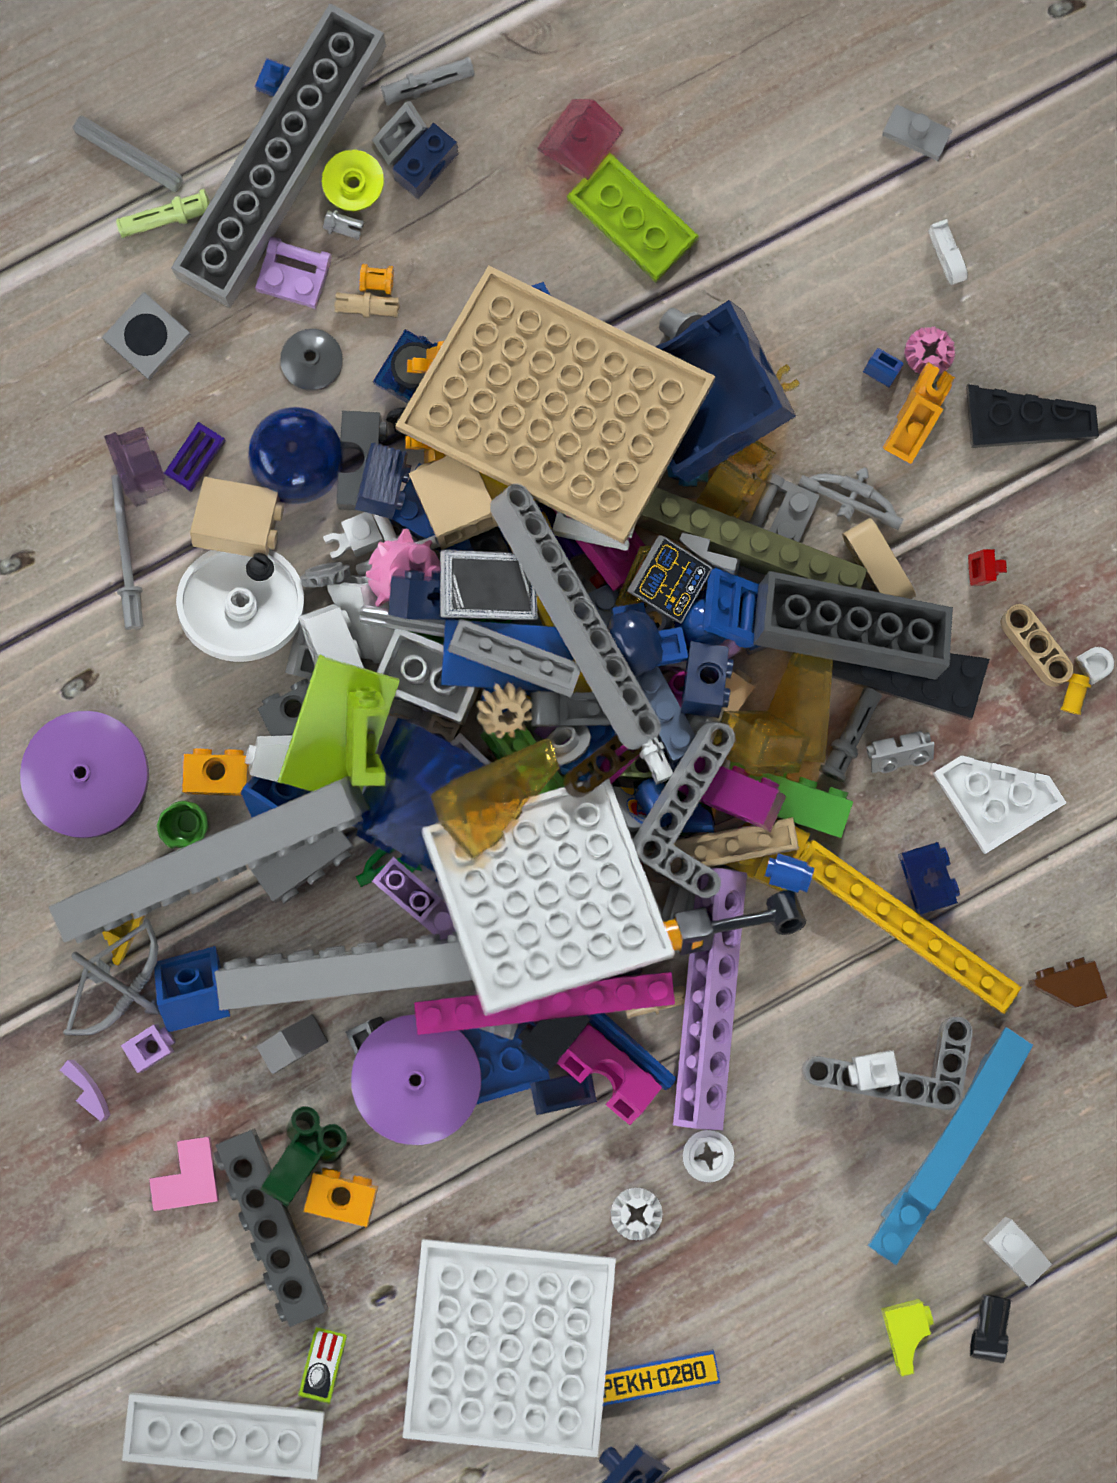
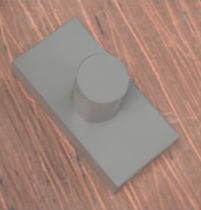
M896 104L882 136L938 161L952 129L930 120L925 114L914 113Z

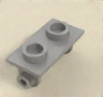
M918 731L901 735V747H896L894 737L874 741L871 746H866L868 757L871 759V772L889 773L898 767L911 764L919 766L927 763L929 760H933L935 744L931 742L929 732L923 733Z

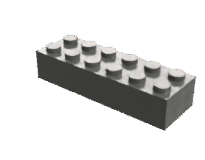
M769 571L758 585L753 644L937 679L950 664L953 607Z

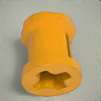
M362 263L360 292L372 289L383 290L386 294H391L394 282V266H388L387 269L372 268Z

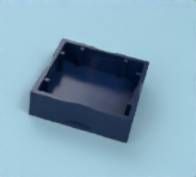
M726 301L693 322L677 337L656 346V348L715 376L714 384L669 463L673 474L689 483L796 417L744 310L732 301Z

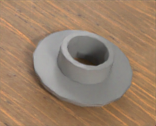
M586 726L557 727L548 735L544 742L543 753L545 758L551 763L558 765L569 764L577 760L586 752L590 745L591 736L589 729ZM570 739L566 744L561 745L565 740Z

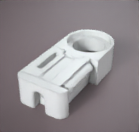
M947 219L932 224L929 229V235L948 282L954 285L967 280V269L959 248L957 249Z

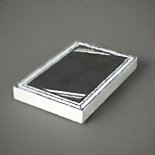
M447 550L440 552L441 617L510 620L537 619V593L515 554Z

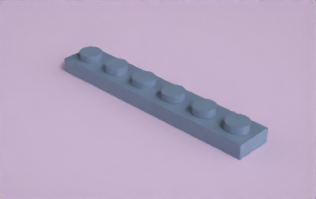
M608 584L588 593L606 627L612 617V608L625 606L617 590L613 591ZM657 666L651 671H645L641 675L634 677L660 721L661 731L657 737L663 743L664 750L673 764L682 759L696 735L684 713H680L681 708Z

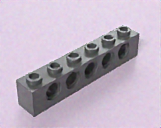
M254 1128L216 1144L217 1152H214V1158L221 1171L226 1170L230 1180L226 1183V1187L233 1201L238 1200L242 1212H239L238 1216L245 1231L250 1229L254 1242L251 1243L253 1254L257 1261H263L267 1271L263 1273L266 1286L270 1292L275 1291L279 1300L275 1304L279 1318L282 1322L287 1320L290 1328L326 1312L329 1309L288 1207L264 1191L262 1192L265 1196V1202L261 1207H256L249 1201L251 1190H260L272 1170L256 1129ZM240 1159H247L251 1162L253 1170L250 1176L244 1177L238 1173L237 1163ZM266 1219L274 1221L277 1225V1233L273 1237L264 1235L261 1230V1224ZM276 1250H284L288 1253L290 1257L288 1266L280 1267L276 1265L273 1259ZM295 1280L301 1284L302 1294L299 1297H292L286 1292V1283L288 1281Z

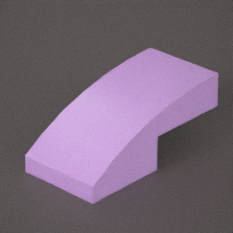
M67 1060L60 1071L84 1090L76 1102L99 1121L107 1120L110 1112L97 1084L75 1060Z

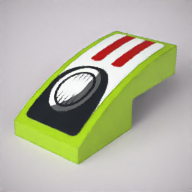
M315 1327L298 1396L330 1404L347 1340L346 1334Z

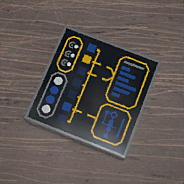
M659 535L627 592L681 624L713 568L669 539Z

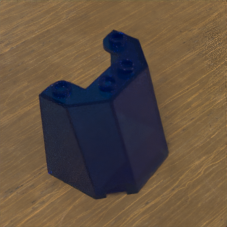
M398 718L380 755L385 771V785L366 786L363 796L369 810L361 814L363 820L357 822L353 827L358 829L355 835L370 844L373 843L374 846L388 854L394 849L402 854L399 860L417 869L420 864L436 874L422 835V829L514 802L520 793V788L506 776L481 763L479 759L414 723L411 724L402 718Z

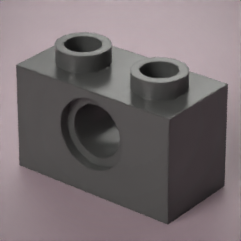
M303 679L290 687L292 691L283 696L276 693L262 700L263 706L257 709L271 736L293 735L298 717H288L286 709L293 702L303 704L310 683L308 679Z

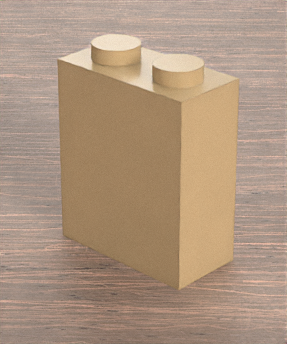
M446 455L443 459L436 462L422 464L415 471L409 473L414 489L442 550L498 526L490 510L492 500L479 471Z
M204 477L190 530L192 546L253 557L256 553H262L268 557L269 549H275L278 531L274 530L276 521H281L284 513V503L280 502L279 490Z

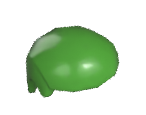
M190 801L172 803L162 811L157 823L159 838L171 849L183 848L204 839L209 827L206 813L196 803Z

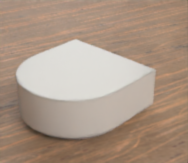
M1102 647L1091 648L1075 658L1084 675L1090 678L1089 683L1091 685L1108 676L1114 668L1112 654Z

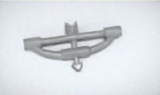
M862 468L856 472L858 475L857 480L847 475L840 476L825 473L812 477L802 475L798 486L843 503L837 517L844 515L850 521L854 509H857L882 520L881 523L899 530L903 518L896 515L891 503L875 491L874 487L862 483L864 478L868 479L869 477L867 468ZM821 481L837 483L852 492L850 497H846L819 485ZM857 494L866 498L871 497L885 508L886 512L883 513L856 501Z

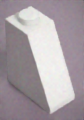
M350 575L347 579L342 580V582L327 585L334 604L340 607L341 610L345 609L351 622V628L348 629L352 639L356 640L360 648V658L371 659L373 663H381L395 629L360 622V612L363 605L377 607L375 603L378 597L373 593L368 584V580L371 579L362 575ZM386 602L379 607L389 609V602Z

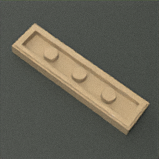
M793 817L775 820L770 832L758 826L749 825L677 839L673 846L707 867L799 850ZM676 857L671 861L672 873H676L681 869L682 860L680 857Z

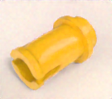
M1072 673L1070 679L1066 681L1069 684L1060 710L1081 715L1087 688L1092 686L1089 684V677Z

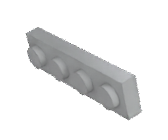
M463 619L459 620L448 649L449 652L571 697L580 673L576 662Z

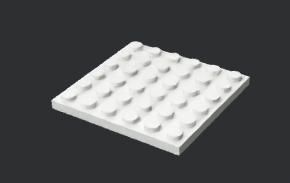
M609 779L581 798L569 795L563 787L422 829L427 850L485 1015L673 957L675 954ZM585 781L580 782V783H576V785L579 787V786H581Z
M422 1239L403 1438L598 1458L616 1258Z

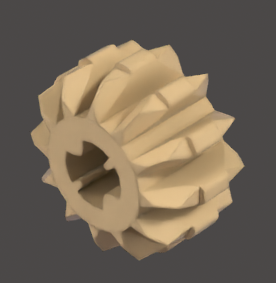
M508 682L504 689H501L499 684L495 683V691L490 693L484 690L483 696L485 700L477 701V708L480 711L477 714L478 721L484 724L483 728L488 734L494 732L496 737L501 739L508 732L509 736L514 738V730L518 728L525 731L526 725L523 721L532 720L529 710L532 708V703L529 698L525 697L526 693L522 688L515 689L513 684Z

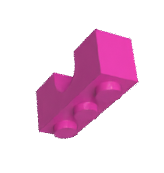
M589 1024L557 1062L559 1066L573 1076L580 1084L591 1073H599L607 1077L612 1084L613 1094L605 1105L629 1125L643 1113L662 1088L649 1073L639 1068L630 1060L627 1054L619 1051L601 1032L595 1030Z

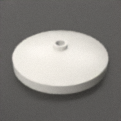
M269 549L268 558L274 564V572L269 579L264 581H255L247 575L246 564L252 558L249 556L210 550L201 555L188 567L178 586L176 605L181 627L196 647L218 659L245 662L269 656L291 640L300 626L298 617L304 614V591L302 582L294 567L277 552Z

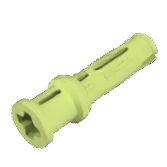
M201 189L198 194L182 199L180 196L174 197L172 203L117 218V227L122 238L177 221L179 224H186L189 219L202 216L210 201L206 190Z

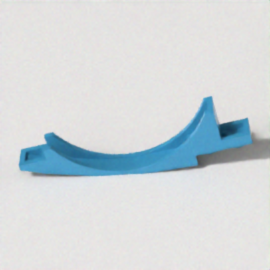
M1004 1028L989 1053L985 1054L966 1095L946 1129L911 1179L881 1213V1216L885 1219L868 1243V1247L897 1265L930 1212L936 1209L995 1114L1033 1045L1009 1028Z

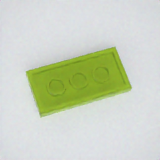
M610 152L567 195V200L655 283L699 240L697 233Z

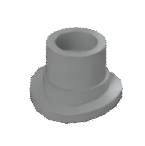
M671 308L661 318L659 330L670 337V339H673L703 316L696 312L684 314L675 308Z

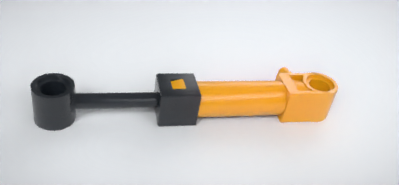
M785 890L777 892L767 899L766 906L768 910L710 921L706 908L702 907L674 913L673 920L664 921L663 923L673 950H679L680 956L711 950L713 937L716 933L771 923L779 935H790L801 930L806 925V919L797 894L793 891Z

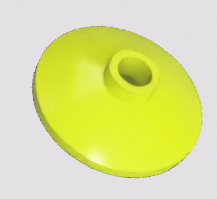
M346 150L334 155L327 162L322 173V188L327 199L334 206L346 211H360L368 208L380 197L384 186V176L380 164L373 156L360 150ZM351 180L359 181V186L357 188H350L348 183Z

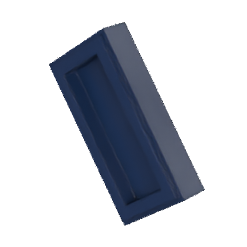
M589 1074L581 1084L571 1075L530 1083L536 1115L597 1102L592 1074Z

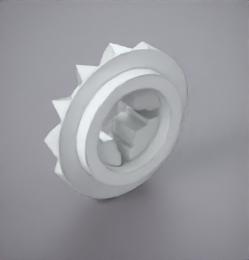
M702 1130L692 1135L686 1142L683 1149V1163L686 1170L695 1179L703 1182H715L725 1177L731 1170L734 1163V1150L730 1141L723 1134L713 1130ZM704 1142H707L711 1151L722 1152V1155H717V1157L713 1158L712 1170H709L705 1160L694 1159V1157L704 1153Z
M630 1188L620 1193L614 1200L611 1208V1220L617 1232L629 1240H644L655 1234L662 1222V1207L657 1197L650 1191L643 1188ZM627 1203L636 1209L647 1204L643 1212L644 1220L647 1222L646 1225L638 1220L630 1222L628 1225L626 1224L631 1216L626 1205Z

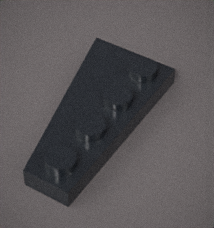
M971 384L966 386L971 448L1090 440L1099 437L1096 405L1061 399L1039 398V396L1031 394L1009 393L1007 390L995 388L994 390L979 388V386Z

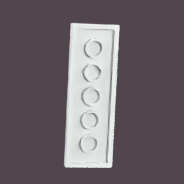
M130 1393L122 1461L317 1480L325 1411Z

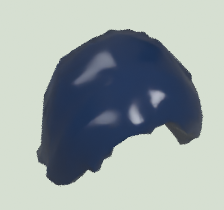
M634 609L624 613H617L610 618L607 629L633 675L638 676L645 671L653 670L662 661L663 656L662 638L654 621L646 613Z

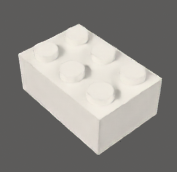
M395 629L377 673L399 679L394 698L464 726L480 688L441 685L443 645L407 630Z

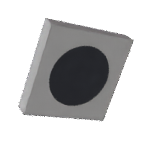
M143 292L102 338L143 376L150 380L185 343L191 334L151 297Z

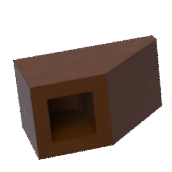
M1084 957L1065 962L1067 968L1055 972L1054 966L1035 972L1037 978L1028 980L1030 987L1071 1008H1077L1108 998L1096 962H1086Z

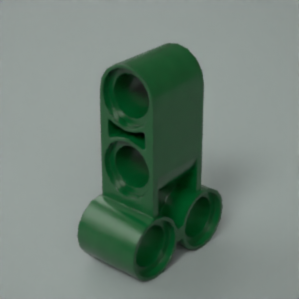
M309 1106L299 1107L293 1112L286 1127L287 1135L292 1141L260 1188V1190L286 1207L290 1205L318 1161L331 1162L336 1160L347 1142V1134L341 1126L328 1124L321 1127L319 1125L320 1117L318 1112ZM296 1121H306L309 1124L310 1129H300L297 1126ZM323 1139H333L337 1143V1147L330 1148L326 1146Z

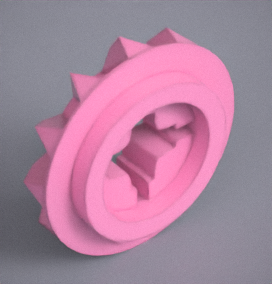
M935 326L929 328L921 327L911 334L905 346L906 361L911 369L918 374H921L926 363L930 362L940 369L937 374L940 375L951 366L955 357L954 341L950 339L947 331H941ZM938 342L935 351L938 356L931 355L923 361L922 358L925 353L923 345L931 346Z

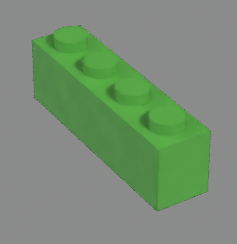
M739 756L737 762L730 761L728 767L730 770H732L733 765L738 766L751 773L749 778L760 782L761 778L764 777L780 785L778 790L786 798L777 817L783 819L793 817L795 823L839 838L842 837L853 805V801L847 799L848 792L830 787L829 792L816 788L818 782L800 777L798 782L787 779L788 772L774 767H769L768 772L757 769L756 761Z

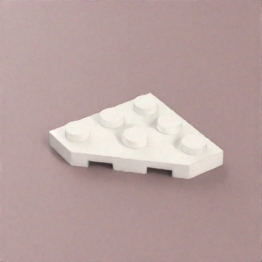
M960 756L933 773L984 854L1066 804L1065 799L1050 776L1026 772L1009 766Z

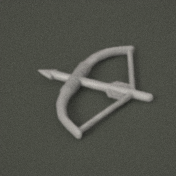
M145 919L142 925L90 960L77 952L72 953V958L84 966L67 1028L63 1031L64 1035H94L103 1031L124 1015L130 1007L129 1005L134 1001L145 1008V1013L161 1015L155 1000L149 1002L139 995L144 985L147 984L146 982L149 981L158 956L159 946L149 919ZM146 928L151 941L149 958L142 972L138 973L133 983L130 984L131 986L127 987L110 975V966L100 959ZM86 977L96 984L106 981L123 993L121 999L113 1007V1012L102 1022L87 1029H72Z

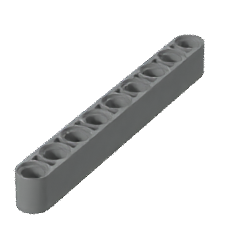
M511 484L491 501V513L620 741L629 749H638L660 734V721L530 492L521 484Z

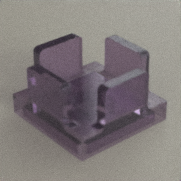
M143 427L120 435L114 432L104 436L125 494L136 507L148 503L147 499L169 491L164 481L165 475L158 456L154 450H150L147 442L149 436Z

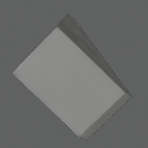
M408 101L405 102L372 141L387 164L391 165L406 154L427 130V126L412 103Z
M312 1014L281 1030L256 1047L271 1074H274L328 1043V1040Z

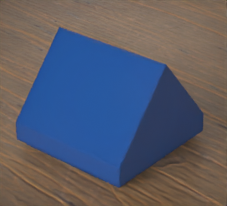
M877 348L869 359L863 373L890 388L904 364L882 349Z

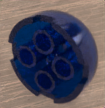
M286 407L272 412L256 426L248 446V461L251 472L260 487L278 492L279 499L285 501V503L302 504L319 499L333 488L332 486L338 478V473L343 469L344 451L336 429L324 416L303 407ZM291 442L297 444V449L294 452H289V443Z

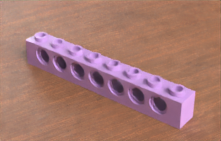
M711 868L719 875L721 887L718 893L711 898H703L695 894L694 909L705 907L710 921L743 915L747 873ZM707 874L700 875L697 880L698 889H703L708 884ZM742 928L716 933L713 937L711 950L689 954L673 1126L723 1130Z

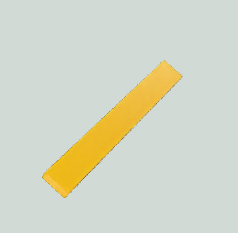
M811 840L799 860L808 862L807 866L815 868L812 880L1001 1014H1005L1021 990V986L815 840Z

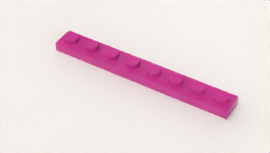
M672 972L597 980L485 1015L478 994L414 1002L417 1034L422 1035L674 1005L675 998Z

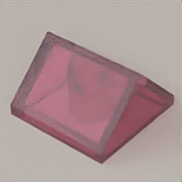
M572 99L537 149L589 180L622 134L623 128L594 99Z

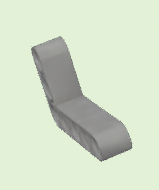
M715 721L707 722L699 729L633 839L634 847L641 862L703 898H711L718 893L721 887L719 875L711 868L673 846L734 744L735 734L733 729L729 725ZM719 728L722 732V739L719 744L713 745L711 734L715 729ZM702 756L705 759V768L702 772L696 773L694 762L698 757ZM686 784L689 794L685 800L679 801L677 790L680 786ZM669 812L672 816L671 825L662 829L660 826L661 816ZM653 840L655 851L652 855L645 857L643 847L646 842ZM676 857H680L682 860L681 869L676 873H671V861ZM702 874H707V886L703 889H698V878Z
M962 1017L946 1018L939 1028L931 1077L898 1071L900 1084L889 1085L883 1092H878L875 1088L861 1091L858 1090L857 1084L846 1086L842 1082L841 1075L849 1065H853L852 1062L813 1056L804 1062L802 1074L808 1083L816 1086L942 1110H951L960 1104L973 1034L972 1026L968 1020ZM954 1022L960 1023L963 1027V1035L958 1040H953L948 1034L949 1026ZM948 1054L955 1055L958 1060V1066L952 1072H947L943 1067V1059ZM815 1062H822L826 1067V1074L820 1080H814L809 1072L811 1065ZM911 1080H917L921 1086L920 1094L915 1098H910L905 1092L906 1084ZM943 1086H948L953 1094L951 1101L946 1104H941L937 1098L938 1090Z

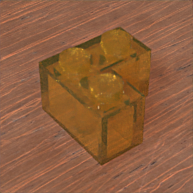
M757 440L721 462L695 503L739 518L749 504L745 500L748 493L753 496L762 482L772 472L774 466L770 462L776 452Z

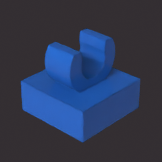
M266 58L255 84L256 90L274 97L291 67Z

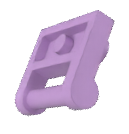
M271 236L255 289L260 293L316 309L331 263L332 254L323 251L321 254L282 243L280 238ZM278 254L316 265L315 274L277 263Z

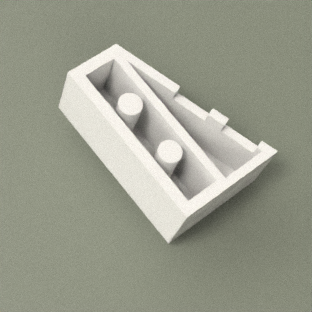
M332 604L298 617L314 665H316L318 655H323L327 658L364 668L360 659V648L356 640L352 639L348 629L351 628V622L345 609L341 610L340 607Z

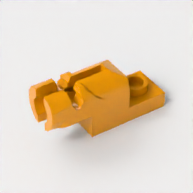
M930 362L926 363L917 382L912 387L896 417L898 421L882 447L909 464H912L944 410L941 405L956 378L950 373L943 371L936 383L938 389H933L932 384L940 369Z

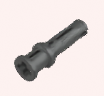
M868 687L863 688L862 694L840 738L832 741L830 745L832 751L825 765L820 766L819 771L836 781L845 782V773L850 762L858 756V749L856 747L879 700L882 698L879 692Z

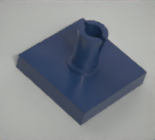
M637 1444L624 1458L614 1447L607 1448L599 1457V1463L610 1472L602 1483H658L670 1470L660 1458Z

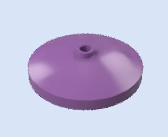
M76 711L54 718L33 736L23 755L20 782L27 805L44 825L67 836L94 838L117 830L135 815L147 792L149 766L142 744L126 725L103 713ZM83 767L86 769V775L84 778L79 779L77 777L79 775L78 769Z
M415 1015L401 1016L379 1026L361 1045L352 1068V1092L360 1114L380 1135L406 1145L431 1144L453 1134L472 1114L481 1089L480 1064L471 1043L459 1030L418 1035ZM411 1075H420L422 1079L421 1084L412 1086L409 1081Z

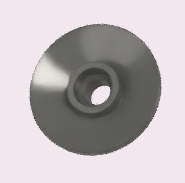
M304 329L293 334L285 342L281 351L280 363L285 377L294 386L304 390H319L329 386L338 377L343 364V356L338 342L329 333L319 329ZM308 352L316 354V358L313 361L305 360V355Z

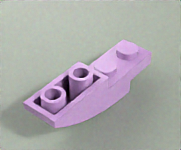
M394 857L372 880L374 884L432 934H440V939H448V935L456 932L446 902Z

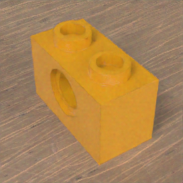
M195 748L193 749V754H184L182 792L187 795L242 796V788L251 779L249 764H245L246 756H244V751L226 749L224 755H212V749ZM215 764H223L225 767V774L219 780H212L210 777V769Z
M322 1167L321 1172H314L303 1212L367 1227L370 1223L378 1186L371 1185L372 1179L354 1175L353 1180L340 1177L341 1171ZM344 1187L348 1189L351 1195L348 1204L341 1205L335 1201L333 1194L336 1188Z

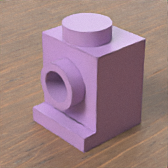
M155 1024L122 1044L121 1047L137 1073H141L175 1052L171 1047L175 1040L166 1027L160 1029L158 1024ZM152 1040L158 1044V1049L154 1053L149 1052L147 1049L148 1043Z

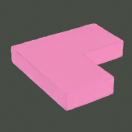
M210 1136L177 1141L181 1174L149 1179L153 1211L219 1201Z

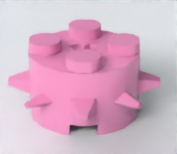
M403 529L398 540L385 541L384 543L380 541L378 543V547L369 559V564L372 565L371 570L366 572V577L371 579L368 580V584L373 593L378 597L375 603L377 607L390 601L391 576H405V571L407 570L424 572V576H432V571H441V563L436 553L430 549L432 545L431 540L423 544L414 543L409 529Z

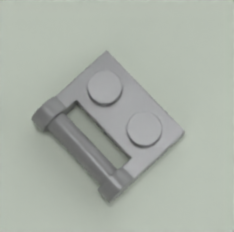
M768 473L764 481L766 486L750 521L746 522L763 528L761 525L777 490L786 493L768 531L799 542L820 495L788 482L776 474Z

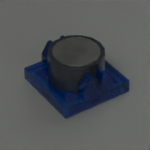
M405 329L374 378L373 384L408 404L425 373H407V360L426 358L427 349L437 346V343H431L427 337L420 335L418 337Z

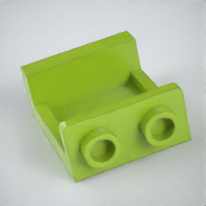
M371 687L356 688V691H348L346 769L352 786L385 785V771L379 755L366 754L367 717L387 715V707L381 693L376 692Z

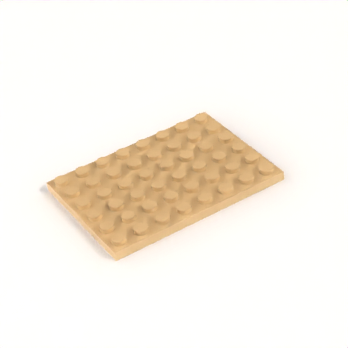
M488 265L395 426L398 431L507 486L515 483L523 485L530 492L533 499L625 544L714 384L715 376Z

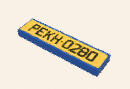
M714 1349L606 1370L603 1406L720 1383Z

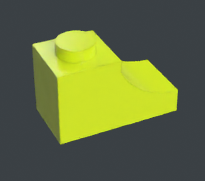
M919 1299L881 1308L897 1372L901 1377L914 1374L913 1357L916 1347L925 1336L931 1335L929 1326L934 1325L929 1305L924 1306L923 1302Z

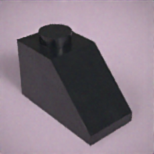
M582 1015L537 1021L534 1025L529 1022L517 1037L521 1040L517 1048L546 1071H551L590 1021V1018Z

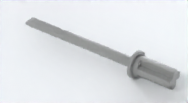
M116 474L111 476L125 586L117 590V593L122 599L125 629L137 630L144 626L140 593L143 590L142 587L134 586L121 475Z

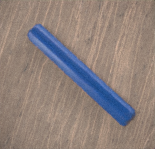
M605 1013L586 1015L590 1018V1024L620 1051L627 1054L630 1060L639 1068L649 1073L664 1090H668L675 1083L676 1077Z

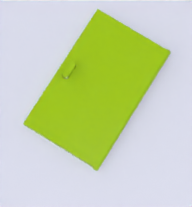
M318 655L278 782L313 792L349 776L346 769L348 691H356V688L371 687L376 692H380L387 707V715L367 717L366 754H375L399 684V679Z

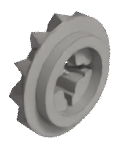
M331 562L311 567L305 570V574L300 576L302 586L315 588L342 582V580L350 576V566L343 565L342 562Z

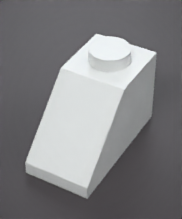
M1004 1217L983 1238L985 1243L1028 1287L1052 1265L1036 1244L1007 1217Z

